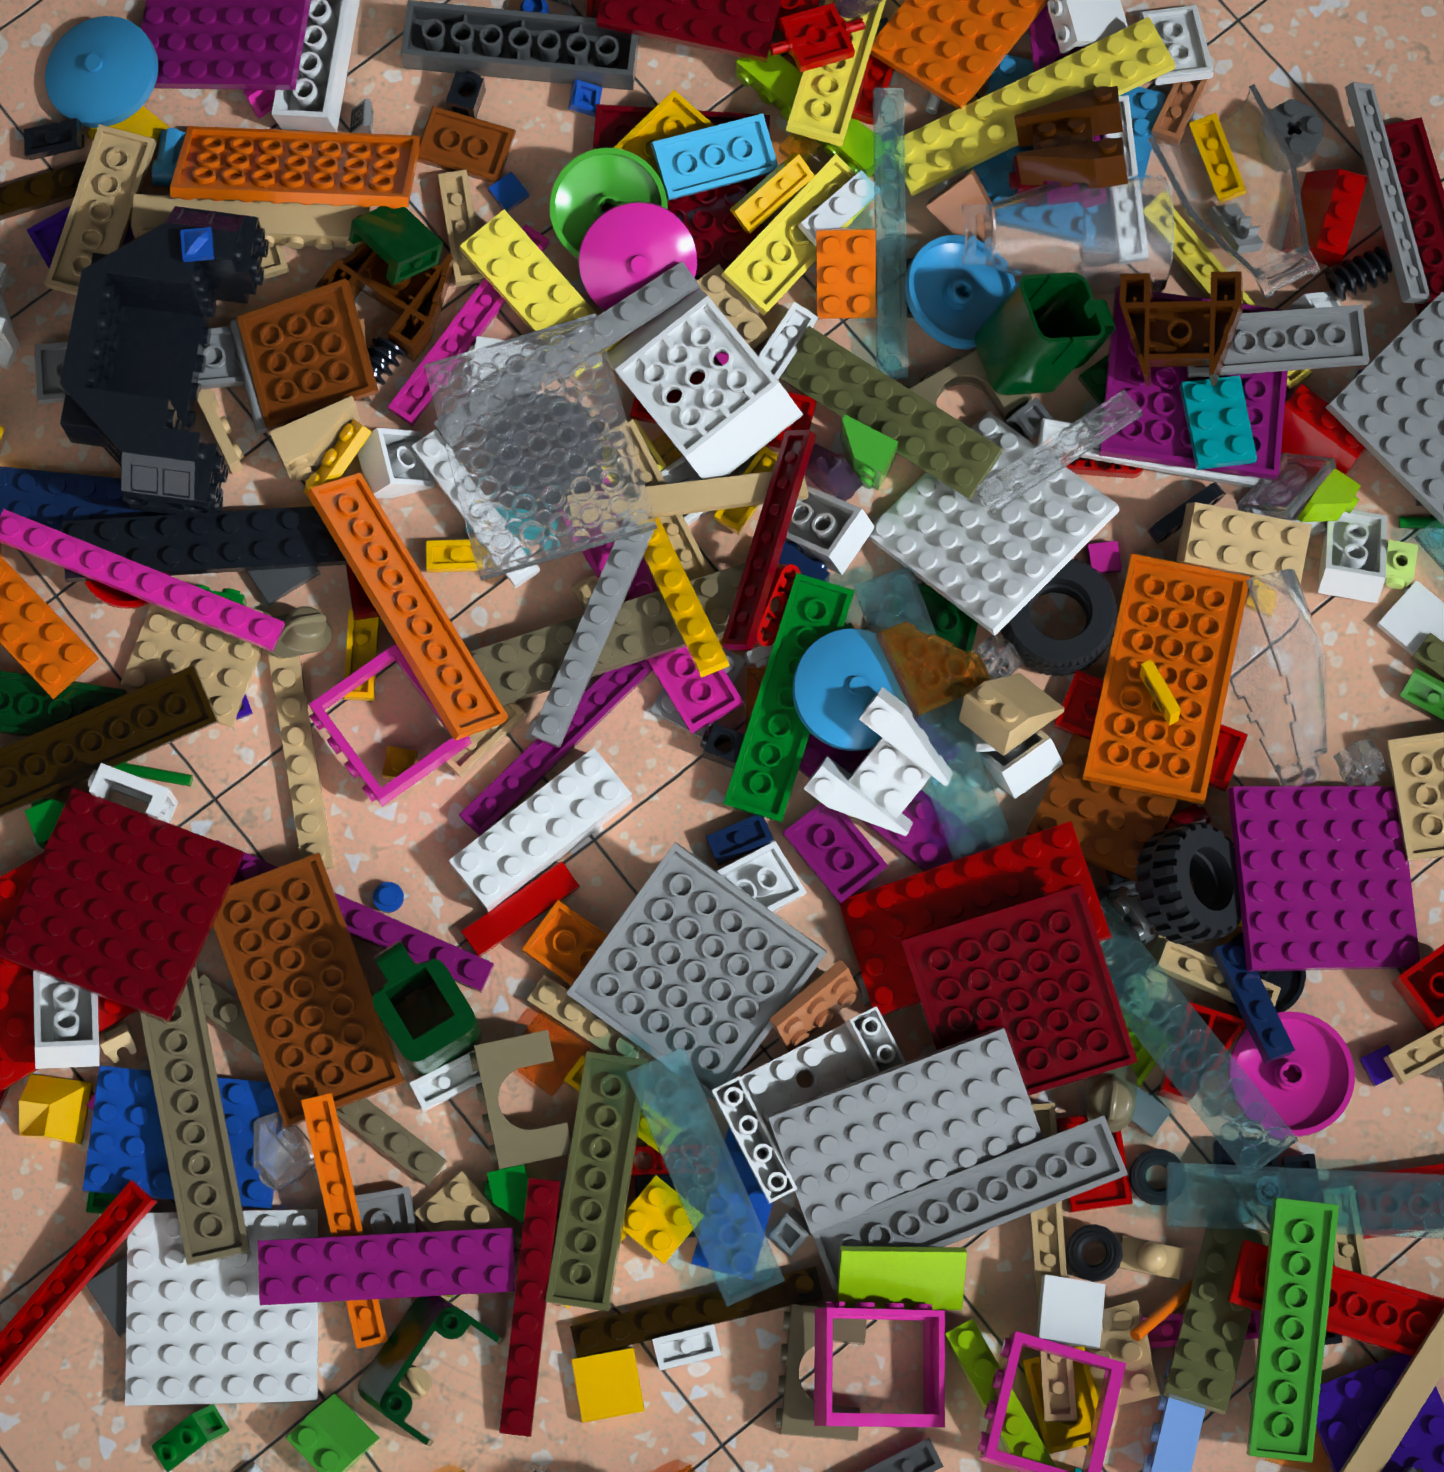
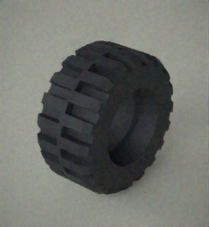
M1193 822L1159 831L1145 842L1137 858L1139 864L1135 867V876H1137L1135 889L1136 893L1139 892V905L1141 909L1145 910L1147 914L1145 918L1149 924L1155 926V931L1175 944L1192 945L1225 937L1227 934L1232 933L1242 920L1233 848L1234 843L1230 838L1224 837V833L1221 830L1207 823ZM1190 877H1191L1192 882H1193L1194 891H1193V888H1192V885H1191Z

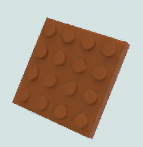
M342 279L237 316L263 420L267 429L271 430L289 424L350 396H353L354 401L379 393L348 280Z
M1073 733L1061 758L1064 765L1055 771L1027 829L1026 836L1072 821L1085 861L1137 882L1135 867L1139 864V861H1137L1138 855L1149 838L1155 833L1165 830L1178 799L1083 780L1091 740Z

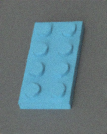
M763 113L654 141L650 144L659 176L666 192L667 201L768 175L778 167Z

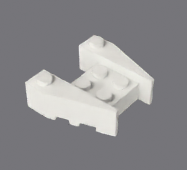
M882 687L863 710L859 718L860 721L881 736L880 740L852 775L827 756L809 778L804 790L830 809L906 836L913 822L902 814L904 809L931 776L947 786L953 772L942 756L938 755L928 740L929 737L925 731L919 727L912 717L913 714L907 705Z

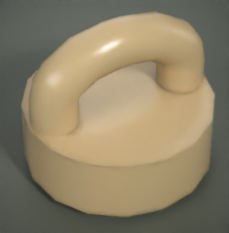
M419 1367L409 1368L399 1382L400 1387L406 1390L412 1399L425 1397L430 1392L432 1386L429 1373Z

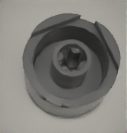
M1289 99L1273 108L1268 114L1260 134L1261 150L1267 161L1283 169H1287V167L1299 168L1309 163L1314 157L1323 136L1324 122L1319 114L1309 105L1296 99Z

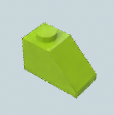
M1331 466L1316 486L1298 515L1297 520L1300 522L1338 521L1344 512L1350 514L1358 503L1359 498L1355 495L1361 485Z

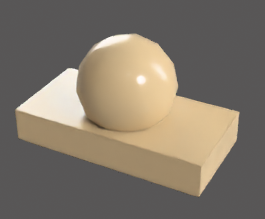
M1126 1236L1121 1237L1120 1243L1122 1245L1123 1257L1120 1269L1176 1281L1179 1280L1185 1249L1154 1241H1145Z

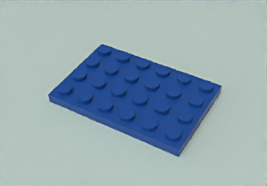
M99 1066L82 1190L85 1192L118 1195L130 1180H133L153 1198L175 1200L151 1071ZM218 1077L242 1207L272 1210L283 1118L270 1082Z

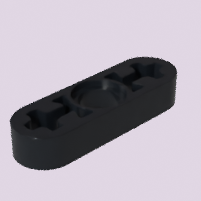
M1217 482L1210 484L1156 522L1148 530V533L1157 544L1163 542L1182 528L1187 503L1197 502L1214 506L1226 493Z

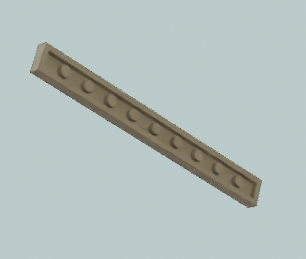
M203 974L199 978L205 1015L260 1057L241 1002ZM366 1098L336 1109L337 1117L427 1186L430 1185L447 1163L445 1158Z

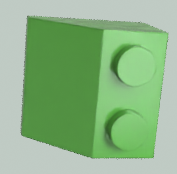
M845 414L842 418L840 440L851 475L856 478L855 481L859 485L867 489L873 487L879 490L895 461L898 441Z
M336 1393L312 1411L286 1437L318 1472H347L380 1439Z

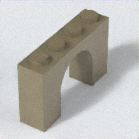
M977 347L972 348L970 354L963 358L958 356L946 363L943 370L937 373L935 371L927 373L920 379V383L912 388L905 386L937 406V399L946 389L960 384L975 386L989 397L1004 421L1032 400L1031 394L1007 396L997 393L989 383Z
M548 1030L474 1045L475 1052L469 1053L473 1072L478 1070L480 1072L482 1083L476 1084L479 1102L485 1101L488 1114H483L482 1118L485 1133L492 1132L494 1144L488 1145L492 1164L498 1163L499 1169L570 1154L571 1139L567 1122L537 1129H522L514 1126L504 1117L498 1101L500 1087L505 1078L513 1071L523 1067L554 1061Z
M791 1304L790 1312L784 1311L783 1331H789L788 1344L782 1343L780 1363H786L785 1376L779 1375L778 1395H784L783 1408H776L775 1427L781 1428V1435L858 1441L859 1427L814 1426V1400L807 1395L800 1383L799 1367L806 1352L815 1346V1309L826 1307ZM833 1319V1342L864 1345L867 1320ZM832 1405V1413H860V1408Z

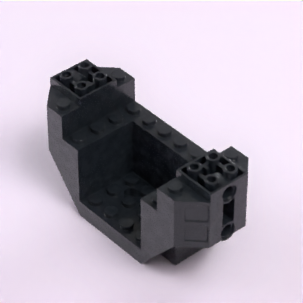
M175 206L165 223L110 254L93 253L91 265L82 269L60 380V386L65 393L60 424L71 443L103 447L122 468V500L128 503L133 510L215 520L216 512L222 510L223 493H220L222 482L226 483L229 470L228 465L224 462V455H221L217 444L205 443L201 433L191 432L189 429H193L195 425L196 413L193 411L194 401H198L199 392L201 391V384L198 383L199 373H204L206 366V356L203 355L204 345H209L211 328L208 327L209 318L215 315L216 300L248 304L249 295H256L257 285H262L264 268L261 267L262 257L266 258L268 255L269 240L265 239V228L261 227L258 217ZM211 227L213 232L214 260L184 262L182 259L180 230Z

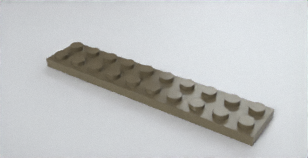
M745 563L690 581L717 637L724 635ZM660 591L623 602L591 677L686 647ZM582 616L470 651L471 656L502 706L550 691Z
M195 964L169 1023L140 1012L188 1266L251 1252Z

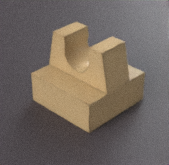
M126 1021L99 1034L100 1046L104 1054L108 1055L114 1064L120 1061L117 1051L121 1047H126L131 1055L137 1053L132 1031Z

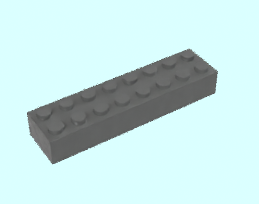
M408 0L401 57L405 69L447 73L471 71L480 76L572 84L575 79L603 88L634 90L640 36L597 27V18Z

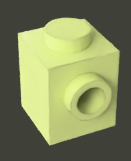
M1394 540L1387 541L1386 579L1384 582L1387 587L1403 589L1410 585L1414 579L1418 552L1417 544Z

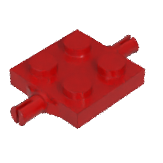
M834 3L784 16L779 19V26L784 35V40L770 43L769 51L772 56L788 51L794 58L800 73L853 58L855 49L850 40V33L865 30V23L863 18L846 22L839 15Z

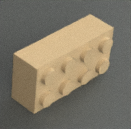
M1187 503L1176 562L1290 585L1301 584L1312 525L1203 503Z

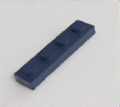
M1242 939L1213 949L1211 953L1263 1062L1267 1063L1291 1055L1295 1049L1258 972H1247L1245 947Z

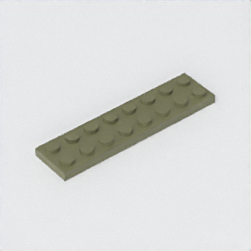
M809 326L796 345L797 352L780 378L843 418L846 414L898 441L896 453L969 500H972L1004 449Z
M586 1051L545 1300L547 1303L610 1311L649 1061L646 1059Z

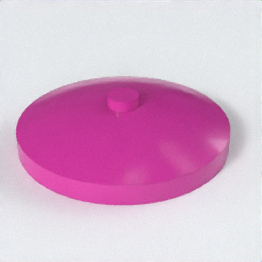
M625 202L607 209L591 223L580 245L579 271L584 287L592 300L606 311L682 261L695 278L697 252L689 230L674 213L650 202Z
M1280 1012L1278 1015L1295 1051L1291 1055L1264 1063L1247 1029L1235 1044L1228 1067L1229 1085L1237 1106L1248 1120L1257 1127L1277 1136H1308L1331 1125L1348 1106L1355 1084L1354 1063L1345 1041L1329 1024L1306 1013Z

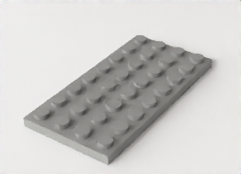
M1003 1026L767 1115L783 1161L797 1187L795 1194L810 1233L858 1216L871 1206L1043 1139Z

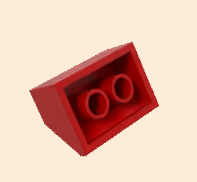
M1343 169L1306 172L1282 252L1331 267L1335 264L1341 265L1347 251L1368 177Z
M1301 384L1285 404L1281 455L1318 482H1320L1331 466L1347 475L1366 451V448L1325 408L1329 403Z

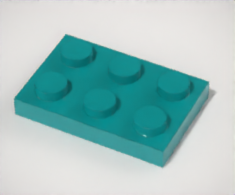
M1240 375L1218 378L1214 386H1211L1210 379L1182 382L1180 392L1196 470L1255 463L1257 455Z

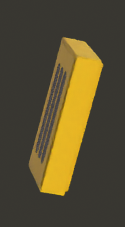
M1151 659L1142 663L1139 675L1167 724L1171 725L1177 722L1181 708L1159 670Z

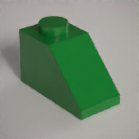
M43 798L31 804V808L24 810L36 842L43 850L65 806V803L55 799Z
M524 1164L487 1172L488 1181L483 1182L486 1199H492L495 1207L523 1224L528 1189V1178Z

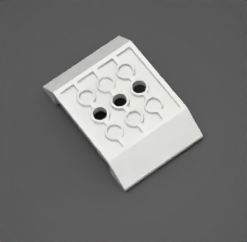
M700 288L642 325L603 356L620 380L626 384L686 458L701 480L726 477L803 416L776 377L709 296ZM718 353H727L729 355L728 362L723 366H717L713 363V359ZM694 372H704L705 379L701 384L694 385L690 383V377ZM672 390L682 392V397L677 403L667 402V395Z
M877 1006L761 1067L711 1090L769 1204L797 1190V1187L783 1161L767 1115L906 1062ZM806 1071L811 1074L813 1081L809 1088H802L797 1084L796 1076L798 1072Z

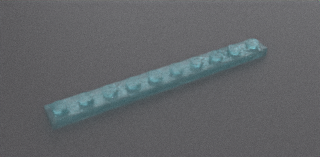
M874 88L877 369L893 379H906L908 377L907 301L904 286L906 276L904 88Z

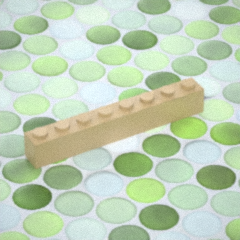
M133 194L131 229L134 238L137 239L165 223L173 208L179 206L258 217L261 227L265 228V239L269 240V248L275 244H281L291 249H301L304 246H310L320 250L345 248L348 251L355 252L354 249L366 243L363 240L355 244L348 241L352 220L359 215L371 212V207H360L358 205L331 206L329 204L316 203L302 205L292 202L274 204L268 201L246 203L240 200L212 201L210 199L195 198L183 200L181 198H171L168 195Z

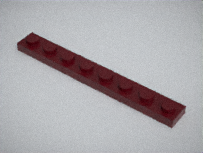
M811 430L785 431L721 645L727 650L753 649L816 439V435Z
M531 1177L528 1180L499 1430L501 1434L532 1436L547 1306L545 1300L552 1263L561 1181Z

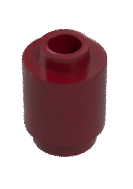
M1194 803L1172 814L1165 830L1193 822L1209 824L1211 819L1203 806L1199 808Z

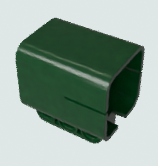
M1066 272L1049 273L1048 275L1028 274L1023 276L975 333V344L989 383L997 393L1008 396L1055 391L1074 369L1086 364L1113 334L1116 327L1106 301L1102 299L1092 300L1093 294L1090 286L1082 275Z
M400 940L373 956L388 983L384 984L373 995L372 1004L402 1056L415 1074L424 1076L475 1049L474 1045L481 1043L482 1030L476 1016L442 961L432 959L415 966ZM435 982L453 1011L454 1016L413 1040L394 1007L405 1001V997L419 988L423 990Z

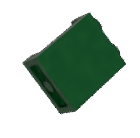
M380 206L369 213L357 216L352 220L348 239L352 244L363 240L389 265L386 278L393 285L438 265L443 242L406 207L393 209L388 206Z

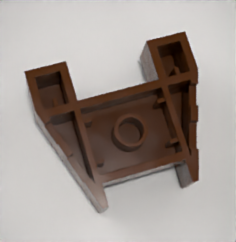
M1102 86L1097 89L1087 90L1014 116L1019 147L1031 145L1034 147L1032 151L1016 153L1021 185L1042 186L1044 181L1061 182V187H1073L1074 182L1087 183L1088 188H1105L1128 184L1123 138H1105L1100 141H1094V136L1123 132L1117 86Z
M362 243L354 249L355 252L344 259L340 258L334 262L316 284L315 288L317 289L346 279L350 283L354 300L362 291L400 315V318L388 332L389 340L398 345L406 353L408 359L415 362L432 339L454 272L453 255L449 253L440 265H436L393 285L386 278L389 265L372 248Z
M1242 271L1211 272L1210 301L1153 302V283L1150 273L1120 274L1119 303L1146 386H1151V367L1209 366L1211 386L1216 385L1243 312Z

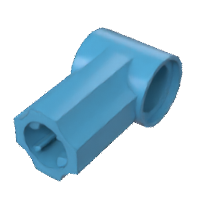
M176 128L161 130L157 160H154L152 166L153 186L170 187L186 132Z

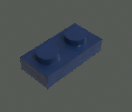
M758 815L749 817L706 836V841L717 866L774 842L764 817Z

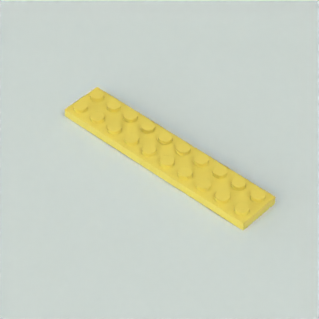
M1147 17L964 106L962 110L959 108L887 143L890 146L889 154L910 195L914 196L1019 145L1014 119L1015 115L1102 86H1117L1120 96L1174 70L1175 62L1150 17Z

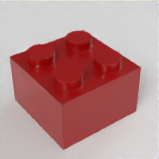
M1443 944L1391 982L1428 1033L1444 1022Z

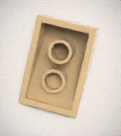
M353 396L269 432L291 482L296 479L298 481L308 479L322 465L325 453L336 445L340 439L339 435L343 427L350 424L353 419L360 422Z
M1021 673L985 681L966 694L959 721L1004 756L1062 714L1065 708Z

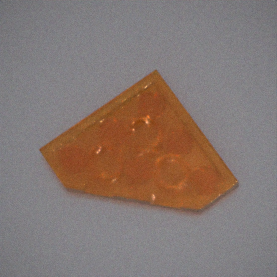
M906 621L876 634L914 718L958 700L983 682L991 680L980 655L971 651L965 652L953 646L954 643L934 634L928 635L917 630L915 625Z

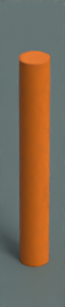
M1192 1280L1188 1281L1130 1331L1132 1339L1140 1341L1188 1299Z

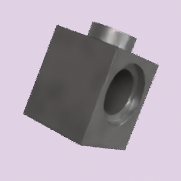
M1035 397L1004 423L1030 441L1039 434L1040 421L1043 418L1054 419L1038 398Z

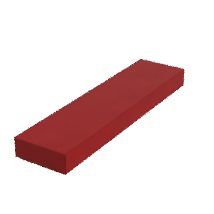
M560 862L461 932L476 954L481 957L552 908L557 900L562 901L578 890L580 885L565 864Z

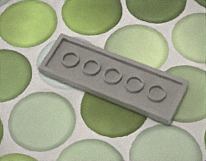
M1363 304L1242 313L1219 376L1368 365L1369 353ZM1187 366L1188 378L1209 377V366Z

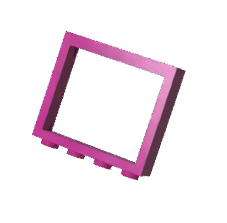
M396 643L309 704L313 712L309 717L317 729L320 731L324 728L330 735V738L327 739L330 747L336 754L340 752L344 754L348 760L344 765L352 777L355 779L360 776L366 784L362 787L366 796L371 802L377 799L382 807L472 744L470 736L454 741L452 737L382 788L325 710L396 661L448 731Z
M826 1302V1308H816L814 1426L945 1427V1311L932 1310V1304H914V1310H905L904 1303H885V1309H875V1303L856 1302V1308H845V1302ZM833 1319L923 1321V1414L832 1413Z
M1018 1331L1011 1333L1009 1338L1005 1337L1003 1347L1000 1349V1356L1004 1357L1001 1369H996L992 1382V1387L996 1388L994 1400L988 1401L984 1418L988 1419L986 1432L982 1431L978 1439L979 1445L977 1450L981 1451L979 1460L1019 1472H1070L997 1450L1021 1347L1025 1346L1105 1370L1082 1472H1101L1126 1363Z

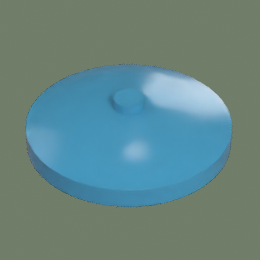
M101 16L83 21L62 36L49 56L45 71V84L48 96L64 117L68 120L77 118L81 121V126L98 128L99 124L104 126L115 125L136 113L151 95L158 76L157 53L148 36L141 28L129 20L114 16Z
M963 235L942 236L927 243L911 260L906 271L904 284L908 307L919 326L936 341L952 348L964 350L976 347L975 333L1016 285L1010 268L994 249L977 239Z
M842 629L821 637L802 655L793 676V702L801 722L818 740L840 750L863 751L872 749L881 738L880 735L859 720L863 710L883 687L907 705L911 711L914 702V680L905 657L889 640L868 630Z

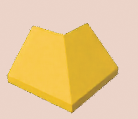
M31 1074L19 1099V1136L82 1145L89 1109L87 1103L91 1098L93 1083Z

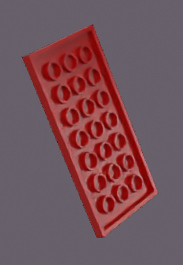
M1072 821L848 897L841 904L839 903L872 1008L877 1006L881 1015L884 1016L921 1003L901 942L902 938L1081 883L1099 941L1102 942L1112 938Z

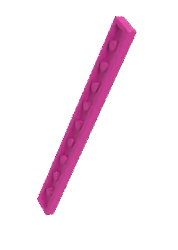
M3 509L1 513V543L271 652L274 651L285 626L283 621Z

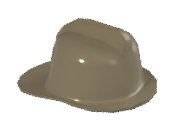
M309 606L296 608L289 614L275 617L283 621L285 626L274 651H266L280 658H291L321 651L331 642L333 636L332 628L326 620L325 614H321L317 609Z
M1127 1065L1088 1077L1085 1114L1089 1121L1105 1116L1111 1132L1120 1131L1131 1122L1135 1111L1137 1076L1131 1066Z

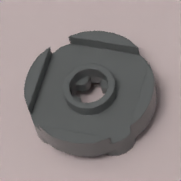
M1121 886L1109 894V900L1104 902L1105 910L1120 925V934L1126 943L1130 945L1135 942L1143 946L1156 937V933L1150 932V928L1154 925L1149 924L1145 918L1147 914L1139 905L1138 901L1140 899L1137 896L1130 898L1126 894L1129 889Z

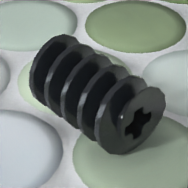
M1377 246L1373 251H1365L1363 256H1354L1352 261L1350 259L1344 260L1342 265L1335 264L1331 270L1329 268L1325 269V276L1333 294L1343 302L1346 301V291L1351 297L1357 295L1356 287L1362 293L1367 292V282L1372 288L1378 286L1377 278L1383 284L1388 283L1387 274L1392 272V264L1387 252L1381 246Z
M375 336L372 339L373 346L368 345L367 350L376 383L385 385L386 382L381 375L392 376L393 373L388 366L399 367L400 364L395 357L398 355L406 358L407 355L392 341ZM369 396L362 398L366 402H372Z

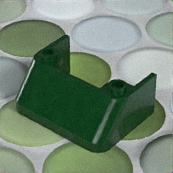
M441 1296L417 1297L388 1338V1342L383 1345L359 1380V1395L385 1417L425 1445L431 1446L434 1442L405 1421L412 1410L413 1401L410 1394L398 1384L434 1331L446 1339L454 1340L462 1337L471 1325L499 1345L503 1339Z

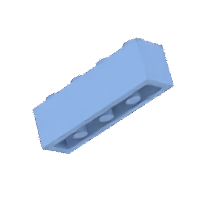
M1168 1360L1165 1369L1164 1378L1166 1379L1168 1376L1171 1360ZM1160 1395L1157 1404V1410H1161L1159 1423H1153L1150 1433V1441L1154 1442L1152 1454H1146L1142 1472H1191L1206 1409Z

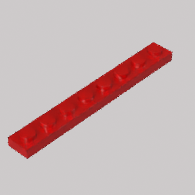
M130 1180L0 1332V1385L157 1203L137 1182Z

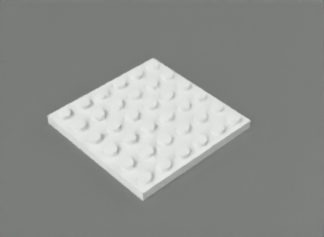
M988 411L971 429L997 444L1004 451L972 500H969L926 472L873 524L875 528L868 539L995 636L1120 510L1117 503L1045 451L1037 449L1035 444Z
M318 1209L243 1211L251 1252L188 1266L186 1263L177 1212L147 1213L128 1235L125 1406L318 1402V1302L260 1305L258 1240L319 1237Z

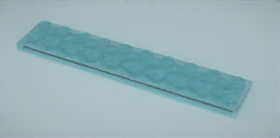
M906 567L855 584L854 590L869 631L884 637L895 645L905 657L914 680L912 717L919 727L925 731L929 737L928 740L938 755L942 756L953 772L947 786L943 785L933 776L925 783L953 861L1013 841L981 753L975 752L973 732L959 721L962 702L913 570L910 567Z
M1104 897L1100 900V904L1112 938L1104 940L1100 944L1126 1025L1248 1179L1298 1141L1297 1137L1143 943L1133 933L1108 899Z
M1167 1163L1166 1227L1270 1231L1273 1197L1339 1205L1337 1235L1444 1239V1175Z

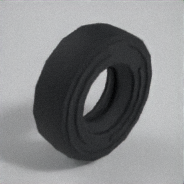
M1152 1149L1143 1152L1135 1159L1130 1169L1129 1181L1133 1192L1140 1200L1150 1205L1161 1206L1173 1202L1181 1195L1186 1185V1172L1183 1163L1175 1154L1164 1149ZM1161 1165L1168 1171L1170 1180L1165 1188L1154 1189L1147 1183L1146 1172L1151 1166Z
M1097 1224L1085 1225L1076 1230L1069 1238L1066 1246V1260L1071 1270L1081 1279L1091 1282L1103 1281L1111 1277L1120 1267L1123 1257L1122 1245L1118 1237L1107 1227ZM1090 1241L1101 1242L1106 1249L1105 1259L1098 1265L1087 1264L1083 1259V1247Z

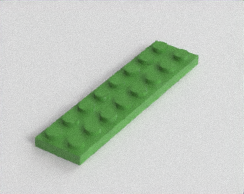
M1273 1197L1246 1452L1249 1456L1311 1463L1313 1461L1339 1205Z

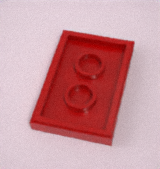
M1081 1115L1056 1119L1057 1134L1088 1122L1087 1116ZM1121 1130L1111 1132L1127 1170ZM1126 1175L1068 1198L1070 1213L1132 1205L1129 1176Z

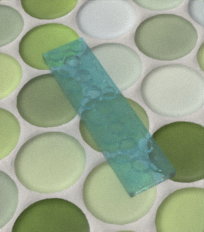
M682 1047L625 1072L725 1305L728 1307L785 1281L685 1048Z

